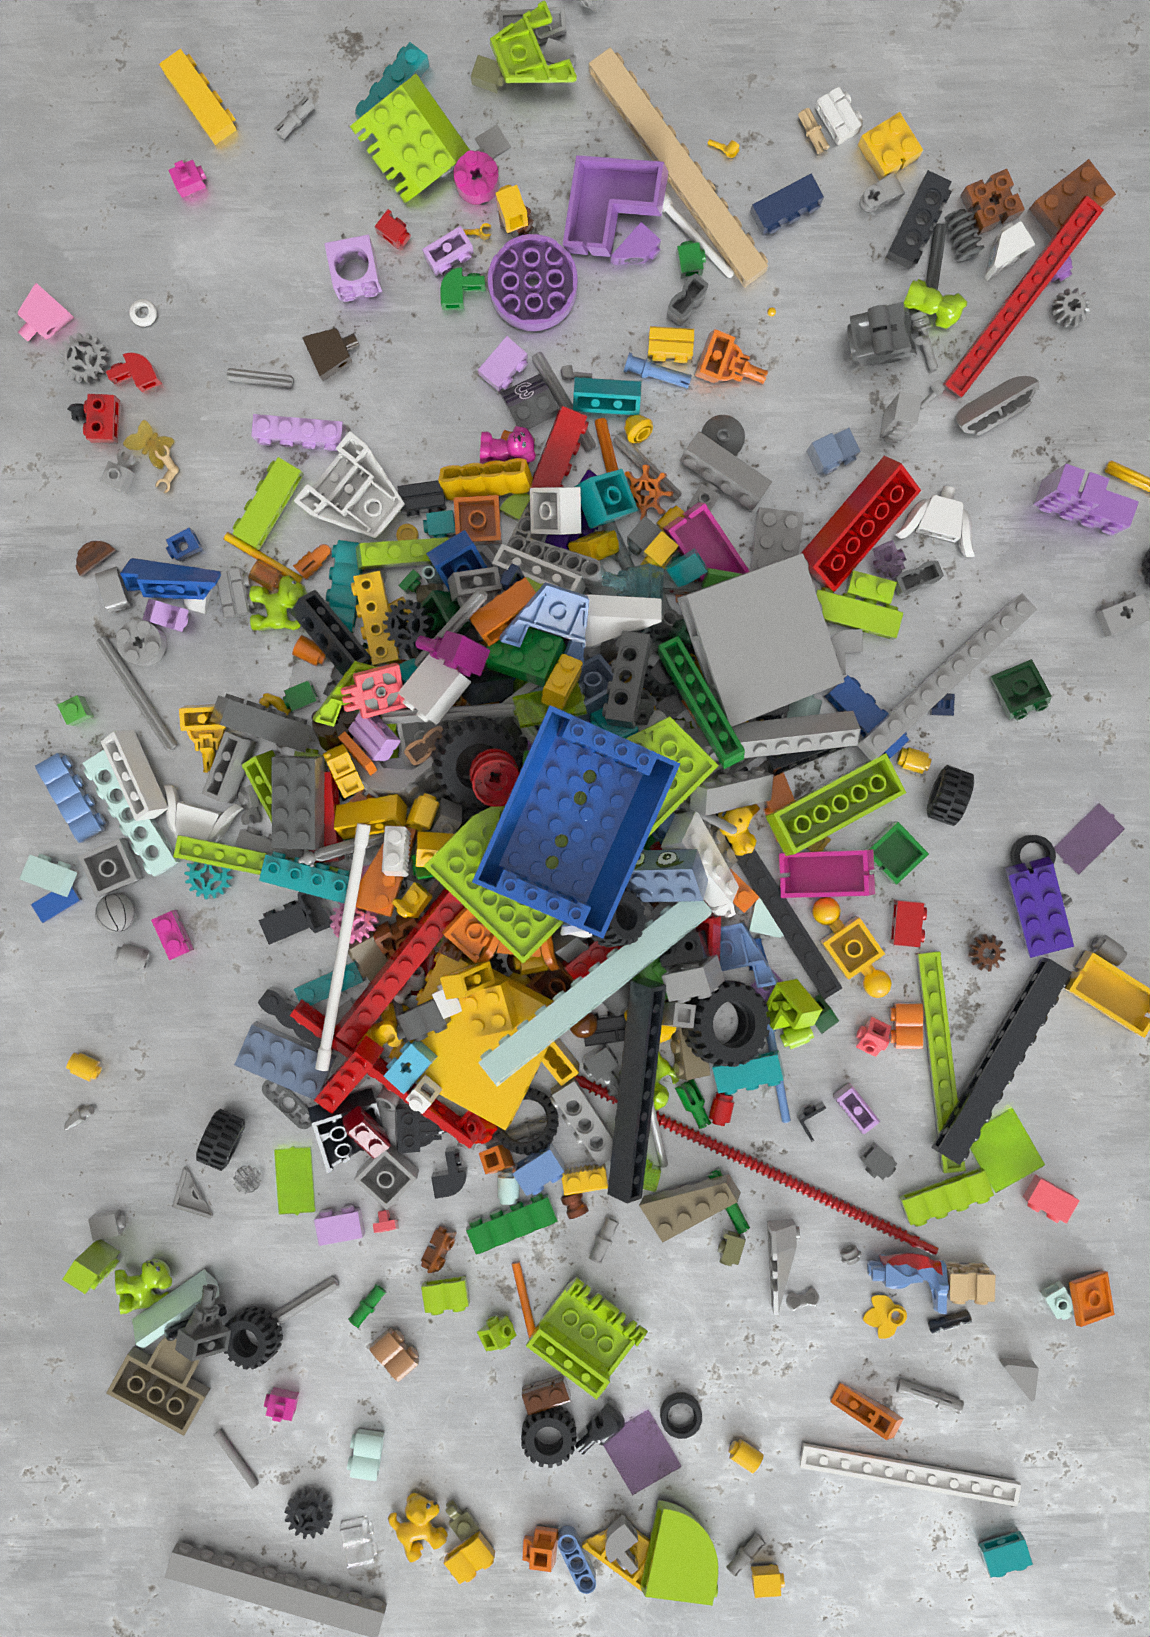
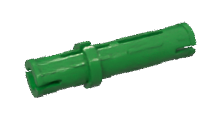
M720 1168L708 1173L707 1176L711 1179L723 1175ZM738 1203L725 1209L738 1234H742L750 1229Z

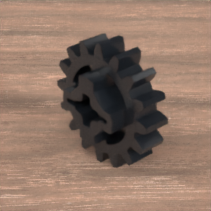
M407 599L406 602L399 600L397 601L398 606L390 605L392 612H385V615L389 618L383 621V624L388 626L384 633H390L387 640H395V647L402 645V649H409V647L417 648L416 640L419 636L430 637V634L426 631L432 628V625L427 623L432 617L425 615L428 609L420 608V602L413 603V600ZM410 609V610H412V611H414V612L408 614L407 612H404L403 610ZM407 635L408 637H411L412 639L406 640V639H403L402 636Z
M303 1488L301 1495L295 1492L294 1499H289L288 1506H286L284 1513L288 1514L285 1522H291L288 1529L292 1530L295 1528V1536L303 1533V1539H306L307 1535L310 1534L312 1539H314L316 1532L322 1535L324 1528H329V1521L333 1517V1514L330 1513L333 1505H327L329 1497L323 1499V1491L315 1494V1489L312 1488L310 1493H307V1490ZM313 1508L312 1513H310V1515H308L307 1518H305L308 1511L310 1512V1510Z

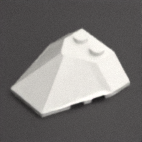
M349 431L336 447V450L339 452L338 456L314 486L311 487L307 484L294 502L311 516L377 539L405 503L367 444Z

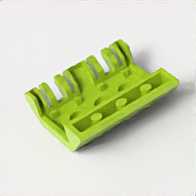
M414 74L349 126L355 135L363 128L366 129L358 137L360 142L365 141L371 133L375 136L377 142L372 143L368 147L367 152L370 154L379 147L380 151L373 155L372 159L383 173L391 167L394 168L393 171L386 175L388 181L396 177L399 172L404 176L405 180L399 182L394 188L396 192H399L405 186L408 187L399 195L404 203L424 190L453 167L461 156L470 151L417 74Z
M576 1277L564 1288L541 1318L526 1347L597 1400L609 1385L612 1373L634 1344L638 1347L648 1330L641 1325L637 1326V1322L634 1320L626 1326L623 1325L626 1314L624 1312L619 1313L620 1309L607 1299L601 1300L602 1296L599 1293L591 1299L586 1297L591 1287L588 1285L583 1287L584 1282Z

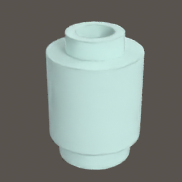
M502 1171V1175L497 1176V1198L500 1199V1204H516L517 1198L520 1197L519 1184L512 1171Z

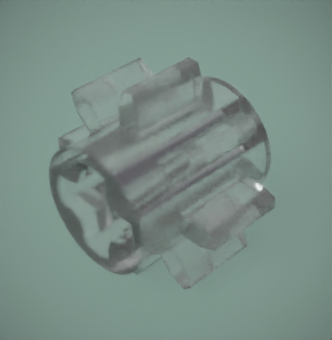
M250 1165L242 1166L235 1172L233 1179L236 1182L233 1185L239 1192L243 1191L245 1194L252 1193L260 1186L261 1179L259 1176L261 1173L256 1167L252 1168Z

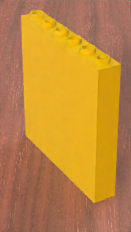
M437 953L434 959L436 965L433 970L430 969L425 978L427 982L425 989L422 988L416 997L417 1005L433 999L432 994L438 990L437 986L441 984L440 977L474 962L464 953L459 962ZM492 969L495 982L508 979L519 1024L525 1020L531 1021L536 1017L534 1013L544 1005L548 1007L554 1002ZM461 1011L450 1016L451 1021L447 1024V1029L436 1034L434 1031L428 1032V1037L421 1040L438 1057L416 1082H419L427 1075L442 1088V1091L439 1093L440 1095L506 1130L512 1123L549 1046L497 1087L478 1062L482 1060L480 1056L491 1048L492 1051L500 1045L498 1042L507 1034L512 1036L518 1031L517 1026L512 1030L470 1039L463 1012ZM402 1040L400 1046L393 1047L389 1058L391 1060L394 1057L399 1059L402 1055L400 1050L407 1042L404 1043Z

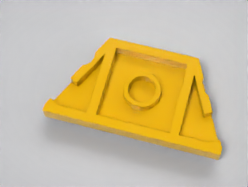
M608 1529L582 1542V1548L642 1591L640 1585L650 1539L636 1530L638 1541L629 1550L638 1561V1570L632 1575L627 1569L623 1570L616 1559L611 1563L607 1559L605 1535Z

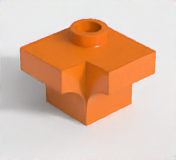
M537 1526L534 1536L525 1535L522 1560L529 1562V1569L544 1572L552 1571L557 1559L558 1529Z

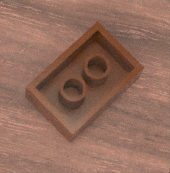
M1088 159L1035 200L1029 210L1049 236L1053 238L1084 196L1088 195L1103 208L1113 199L1116 193L1090 159Z

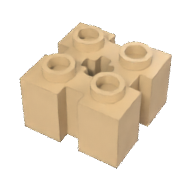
M945 1262L949 1284L947 1298L952 1303L965 1304L968 1300H974L975 1304L986 1305L988 1302H995L996 1275L992 1270H989L986 1263L960 1264Z

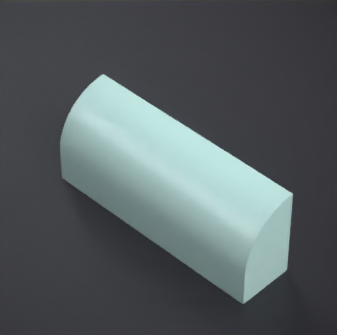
M204 1269L133 1318L135 1344L145 1348L164 1335L166 1329L181 1323L193 1315L194 1308H196L197 1304L201 1303L204 1285L213 1284L217 1286L216 1299L219 1296L217 1280Z

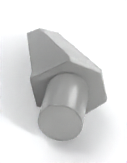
M79 1105L65 1122L64 1130L68 1131L85 1121L88 1115L94 1114L93 1106Z

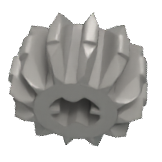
M1067 288L1064 290V294L1059 293L1056 296L1057 300L1052 303V306L1056 309L1052 312V315L1059 316L1056 320L1057 323L1063 320L1064 327H1068L1070 323L1073 327L1079 325V322L1083 323L1087 319L1086 315L1091 312V309L1087 306L1091 303V300H1084L1086 292L1079 295L1078 288H1075L1072 292ZM1069 304L1073 305L1072 309L1075 308L1074 311L1070 310L1071 306L1068 307Z

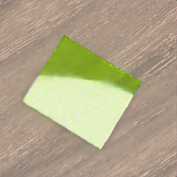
M1013 1108L984 1123L980 1130L981 1135L979 1139L973 1142L970 1147L979 1166L986 1171L990 1185L995 1193L1045 1166L1044 1161Z

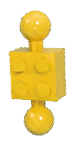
M831 897L818 899L812 907L813 917L818 923L828 925L833 931L820 940V943L844 977L849 980L861 972L864 976L863 987L868 995L874 998H881L887 995L892 986L891 978L885 971L875 969L872 965L873 962L881 958L885 953L860 917L854 916L843 924L839 918L841 908L838 902Z

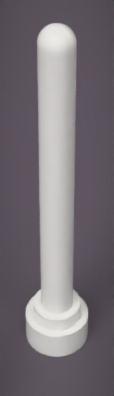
M665 191L662 212H666L695 243H700V249L705 250V254L726 277H732L734 275L732 268L672 206L671 197Z

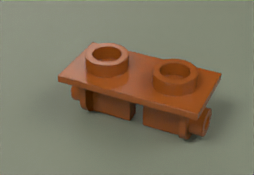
M442 1225L435 1229L430 1243L436 1247L433 1249L427 1246L421 1258V1266L428 1269L427 1273L438 1272L443 1268L446 1262L445 1256L455 1243L456 1231L447 1232V1228Z

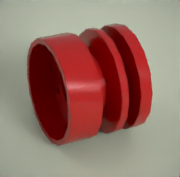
M487 749L475 757L470 767V779L477 799L485 805L492 807L506 805L520 773L514 758L506 751L500 749ZM491 772H494V773H498L499 775H498L497 777H495L494 775H491L490 773H491Z

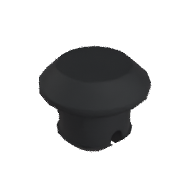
M75 403L67 408L71 412V419L73 421L85 420L84 404Z

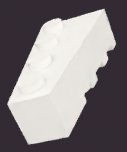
M695 811L676 814L661 848L663 850L698 849L708 878L704 900L710 907L731 904L739 886L700 814Z

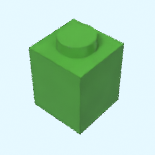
M76 695L57 704L66 725L75 726L94 717L84 696Z

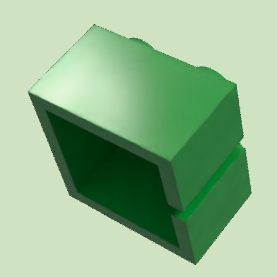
M893 821L864 849H873L874 865L880 867L879 870L895 885L902 881L929 855L897 821Z

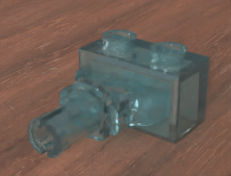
M644 564L629 567L627 571L621 570L618 572V575L611 572H605L602 575L601 579L609 581H601L602 585L613 588L615 592H621L617 593V596L662 599L663 604L664 568Z

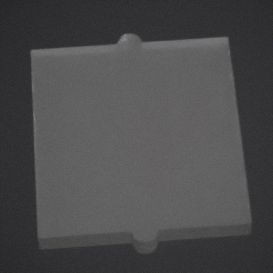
M294 661L292 676L289 678L290 687L307 680L312 681L320 700L318 703L323 704L328 697L323 692L327 683L331 681L330 675L333 668L316 667L312 664Z

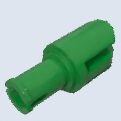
M695 1079L688 1080V1082L682 1083L681 1086L675 1087L685 1111L692 1113L698 1128L703 1129L710 1125L712 1122L709 1120L703 1107L705 1099Z

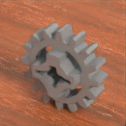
M77 333L76 339L70 335V342L62 343L65 349L59 350L63 357L59 358L58 361L61 364H65L61 369L65 373L68 372L67 376L73 379L75 377V380L81 383L83 378L87 383H90V377L98 380L97 373L104 374L105 372L101 368L102 366H108V363L104 361V358L109 357L106 352H103L106 348L105 345L99 344L100 340L97 337L92 339L89 333H86L85 337ZM81 344H89L91 346L82 347ZM80 351H81L83 354H85L84 357H85V359H86L85 361H86L87 365H86L84 362H82L83 359H82V357H81L82 354L80 353ZM82 368V369H85L86 371H85V372H79V371H76V369L79 370V369Z

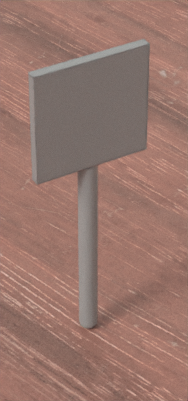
M497 124L475 138L480 147L476 151L484 152L493 159L511 148ZM455 165L451 167L448 171H446L444 174H442L441 177H444L445 175L453 171Z

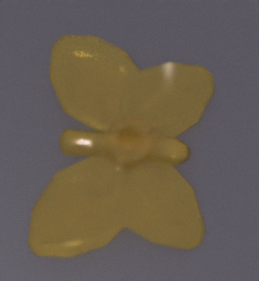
M143 420L138 427V432L126 437L123 445L129 450L138 451L144 448L142 450L143 455H146L149 451V459L153 466L162 469L164 462L155 456L154 451L156 450L160 456L164 457L165 449L163 445L170 448L174 443V439L167 436L158 437V433L152 432V427L148 421Z

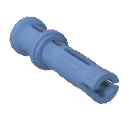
M630 352L623 371L625 373L629 371L639 374L644 379L649 376L688 389L692 377L691 374L654 364L649 358L645 360L635 357Z

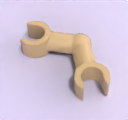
M163 445L166 455L164 457L160 456L156 450L154 454L164 462L168 470L163 478L155 483V487L160 482H165L167 487L164 493L170 490V483L179 472V468L170 457L169 448Z

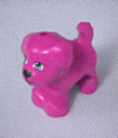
M515 426L513 433H510L505 441L504 439L492 438V434L488 431L481 432L480 463L484 464L490 461L505 462L515 458L525 459L527 464L533 462L536 454L534 452L535 446L532 434L527 428Z

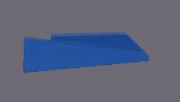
M131 558L120 573L126 590H141L143 597L204 600L221 577V571Z

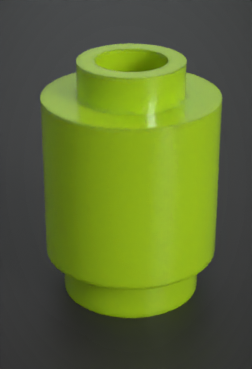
M789 1026L782 1029L783 1034L780 1035L784 1047L789 1046L790 1050L809 1043L810 1039L814 1038L810 1026L795 1030Z

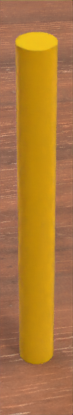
M227 532L223 540L283 576H291L295 581L302 583L304 577L231 533Z

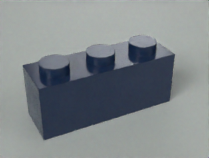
M811 173L752 204L750 213L762 235L768 232L773 234L781 229V225L789 222V224L794 223L801 218L800 215L807 211L808 213H813L821 207L820 204L824 196Z

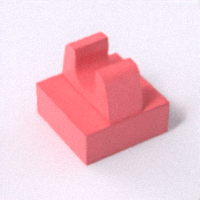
M389 1210L378 1211L379 1223L373 1224L374 1233L399 1229L398 1220H391Z

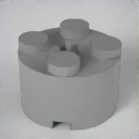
M133 620L126 623L116 635V644L120 655L129 663L139 666H151L158 663L167 648V639L164 632L158 626L145 620ZM141 639L145 640V642L142 644L143 648L139 647Z

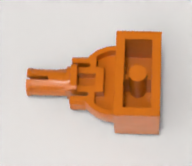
M714 329L708 335L694 376L714 384L718 381L732 379L741 382L745 376L763 384L768 370L750 364L748 361L750 356L743 354L741 349L734 344L736 337Z

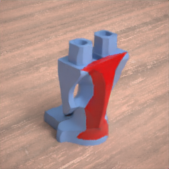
M901 1253L889 1256L880 1254L878 1261H867V1274L871 1276L872 1281H882L885 1287L891 1289H902L913 1283H923V1280L928 1281L932 1292L933 1309L938 1313L947 1314L949 1284L947 1267L944 1260H931L928 1256L921 1254Z

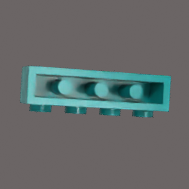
M411 42L406 47L403 46L398 51L397 59L392 65L389 64L385 68L381 80L371 86L367 98L361 100L356 106L355 115L357 120L414 74L421 78L430 66L428 55Z
M278 851L265 855L259 881L345 904L350 876L349 870L338 868V871L330 870V865L319 862L316 863V866L310 867V865L305 863H298V859L301 857H295L294 860L285 858L286 854Z

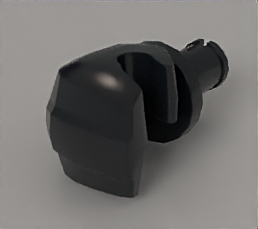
M607 1402L601 1410L604 1426L600 1424L597 1415L586 1424L588 1432L576 1442L575 1446L578 1449L584 1444L578 1451L582 1455L595 1443L601 1446L606 1444L624 1428L625 1419L612 1402Z

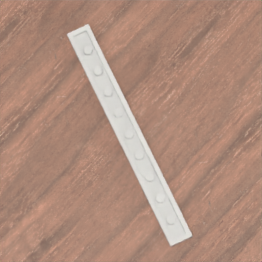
M803 1443L799 1463L800 1468L1011 1506H1018L1021 1484L1018 1481Z

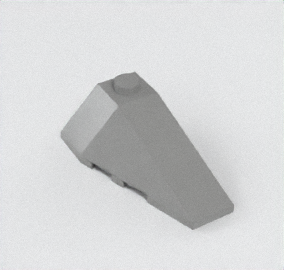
M793 1219L767 1221L771 1306L774 1314H779L797 1248L796 1240L800 1239L799 1226H796Z

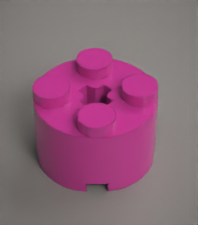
M470 150L457 161L454 167V181L460 197L467 203L480 205L481 203L489 202L496 196L495 192H498L500 185L498 167L493 158L488 154Z

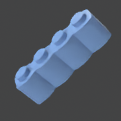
M56 753L35 765V768L57 804L60 813L68 823L78 843H84L105 831L104 825L106 821L100 812L97 813L93 806L95 801L92 796L84 792L82 787L84 782L78 774H74L71 768L73 763L69 756L63 753Z

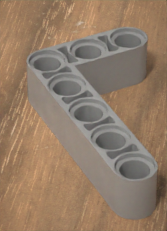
M529 501L507 546L580 575L587 585L593 587L603 586L608 580V573L598 560L541 542L545 534H531Z

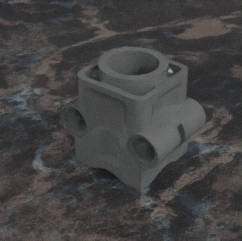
M904 302L873 306L868 309V312L850 316V324L847 326L850 350L855 361L857 360L862 366L879 362L888 364L898 362L902 358L917 355L916 346L910 331L912 324L910 310L905 308Z

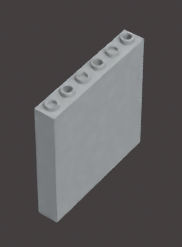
M803 553L677 598L704 680L731 727L844 682L843 670L838 663L836 648L831 642L829 627L824 620L822 605L818 601L815 583L811 579L808 570L809 565Z

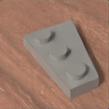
M565 7L549 8L552 15V23L532 29L538 44L547 41L548 38L552 39L566 33ZM534 9L498 11L499 32L509 24H514L523 18V14L527 11L531 12Z

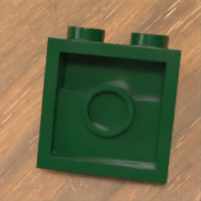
M1032 659L994 674L990 678L1000 697L999 702L1009 720L1013 718L1016 721L1021 720L1028 715L1027 712L1034 709L1036 712H1041L1049 706L1052 695Z

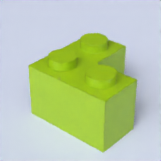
M798 979L777 982L766 1003L769 1010L766 1014L767 1017H770L769 1025L773 1030L789 1026L794 1030L814 1026L823 1010Z

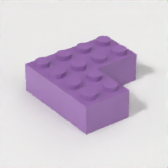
M576 155L562 244L570 254L588 255L589 251L593 256L611 257L618 213L662 216L668 170L665 163L660 161Z
M1064 464L1042 479L1033 504L1039 506V510L1046 513H1052V511L1059 513L1060 517L1066 520L1081 521L1080 524L1086 527L1093 528L1096 526L1102 528L1101 531L1109 535L1117 534L1131 526L1139 501L1106 490L1109 478L1089 472L1083 490L1080 492L1079 488L1086 470Z

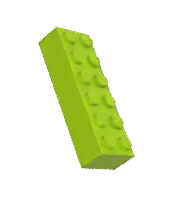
M885 753L872 761L868 760L765 817L785 856L800 852L907 792L889 757Z

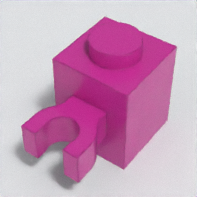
M193 159L185 163L183 160L174 163V168L168 170L182 198L206 188L203 181L206 179L204 170L201 165L197 166Z
M274 1387L271 1393L266 1394L264 1407L267 1408L265 1416L273 1417L272 1420L281 1422L282 1419L292 1421L300 1392Z

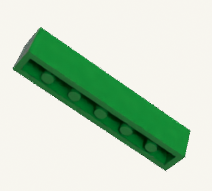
M679 636L659 645V658L723 769L743 760L745 749Z

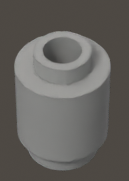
M1108 935L1098 936L1092 944V947H1094L1093 953L1115 966H1119L1127 956L1124 947Z
M124 943L122 947H117L114 959L117 960V965L134 970H144L148 962L149 953L145 952V949Z

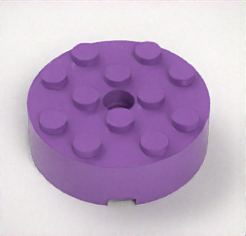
M527 234L511 239L494 255L489 267L488 288L492 304L504 321L521 330L541 331L557 325L569 314L577 297V269L570 253L558 244L556 240L544 235ZM531 279L539 281L534 287L527 284Z

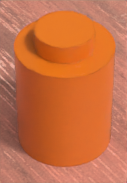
M303 635L297 640L292 655L316 667L319 663L323 665L327 658L313 640Z

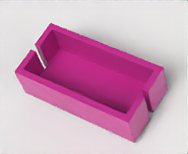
M696 503L683 513L685 518L677 517L663 528L667 536L679 545L677 551L681 556L695 548L707 565V568L740 574L749 572L748 567L705 503ZM705 574L697 578V581L703 582Z
M873 849L798 852L789 856L779 853L780 873L790 872V877L780 878L781 898L870 896L875 894L874 874H870V870H874Z

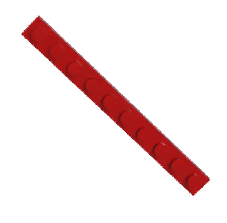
M1088 195L1084 196L944 381L943 384L958 397L962 398L1104 211Z
M301 999L290 1016L297 1023L313 1032L316 1037L322 1038L325 1016ZM335 1024L332 1048L347 1058L356 1046L353 1048L335 1036L337 1027ZM379 1057L367 1074L382 1083L389 1091L402 1098L405 1103L409 1104L405 1099L417 1084L414 1083L405 1094L400 1092L384 1077L388 1071L386 1066L389 1063ZM435 1099L422 1115L429 1118L440 1129L448 1132L459 1143L464 1144L470 1149L473 1146V1142L463 1126L459 1127L458 1125L461 1117Z

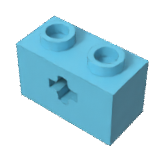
M408 1041L401 1048L400 1052L402 1055L399 1059L394 1057L386 1066L388 1071L384 1077L403 1094L414 1085L438 1057L421 1041H414L413 1043Z

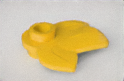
M880 1294L871 1297L874 1307L866 1311L862 1319L869 1326L878 1328L879 1339L890 1338L895 1334L897 1327L905 1323L907 1312L903 1306L894 1304L890 1297ZM895 1311L899 1312L897 1318L892 1317V1313Z

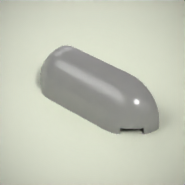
M1019 376L993 388L960 409L956 416L959 427L966 433L981 435L998 426L1032 404L1030 400L1033 398L1035 391L1039 390V380L1031 376Z

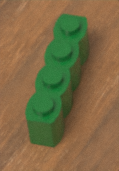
M540 1192L530 1197L531 1200L522 1203V1201H517L516 1204L510 1205L508 1210L502 1211L498 1209L489 1214L490 1217L482 1220L479 1217L471 1220L469 1226L466 1227V1232L475 1254H481L496 1246L506 1244L516 1238L558 1222V1216L549 1194L543 1195Z

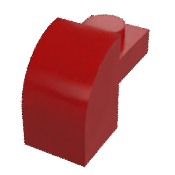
M130 352L123 354L126 363H116L110 367V370L106 371L109 380L113 384L132 377L136 387L141 392L162 384L156 368L147 358L138 353Z

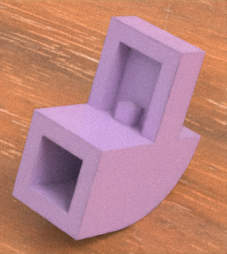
M148 599L142 620L183 632L184 627L188 623L189 611L181 607Z

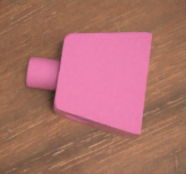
M36 283L18 311V315L26 321L18 333L27 341L36 332L45 339H49L74 317Z

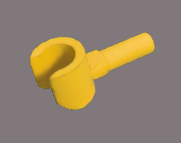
M711 139L708 141V145L722 150L729 158L735 157L740 151L739 144L733 140L727 146Z
M488 223L482 224L477 229H463L466 235H479L483 240H488L491 237V234H484L482 232L483 229H491V225Z

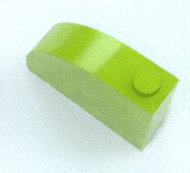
M658 1500L640 1585L644 1596L713 1606L714 1598L718 1595L719 1566L712 1540L701 1523L686 1509L670 1502Z

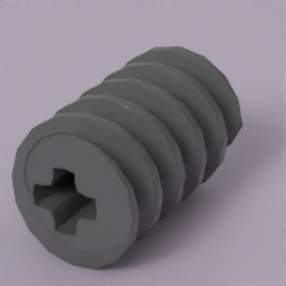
M965 209L953 211L944 218L945 221L949 222L947 225L948 230H953L950 233V237L955 239L952 243L953 246L958 247L955 251L956 255L960 256L958 261L972 258L985 248L984 245L977 246V243L982 240L981 237H974L979 228H971L976 223V220H969L968 218L974 213L973 211L966 212Z

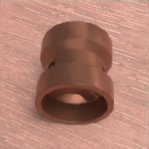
M582 1193L563 1195L560 1198L562 1204L567 1206L566 1213L569 1219L580 1217L589 1211L587 1204L582 1201Z

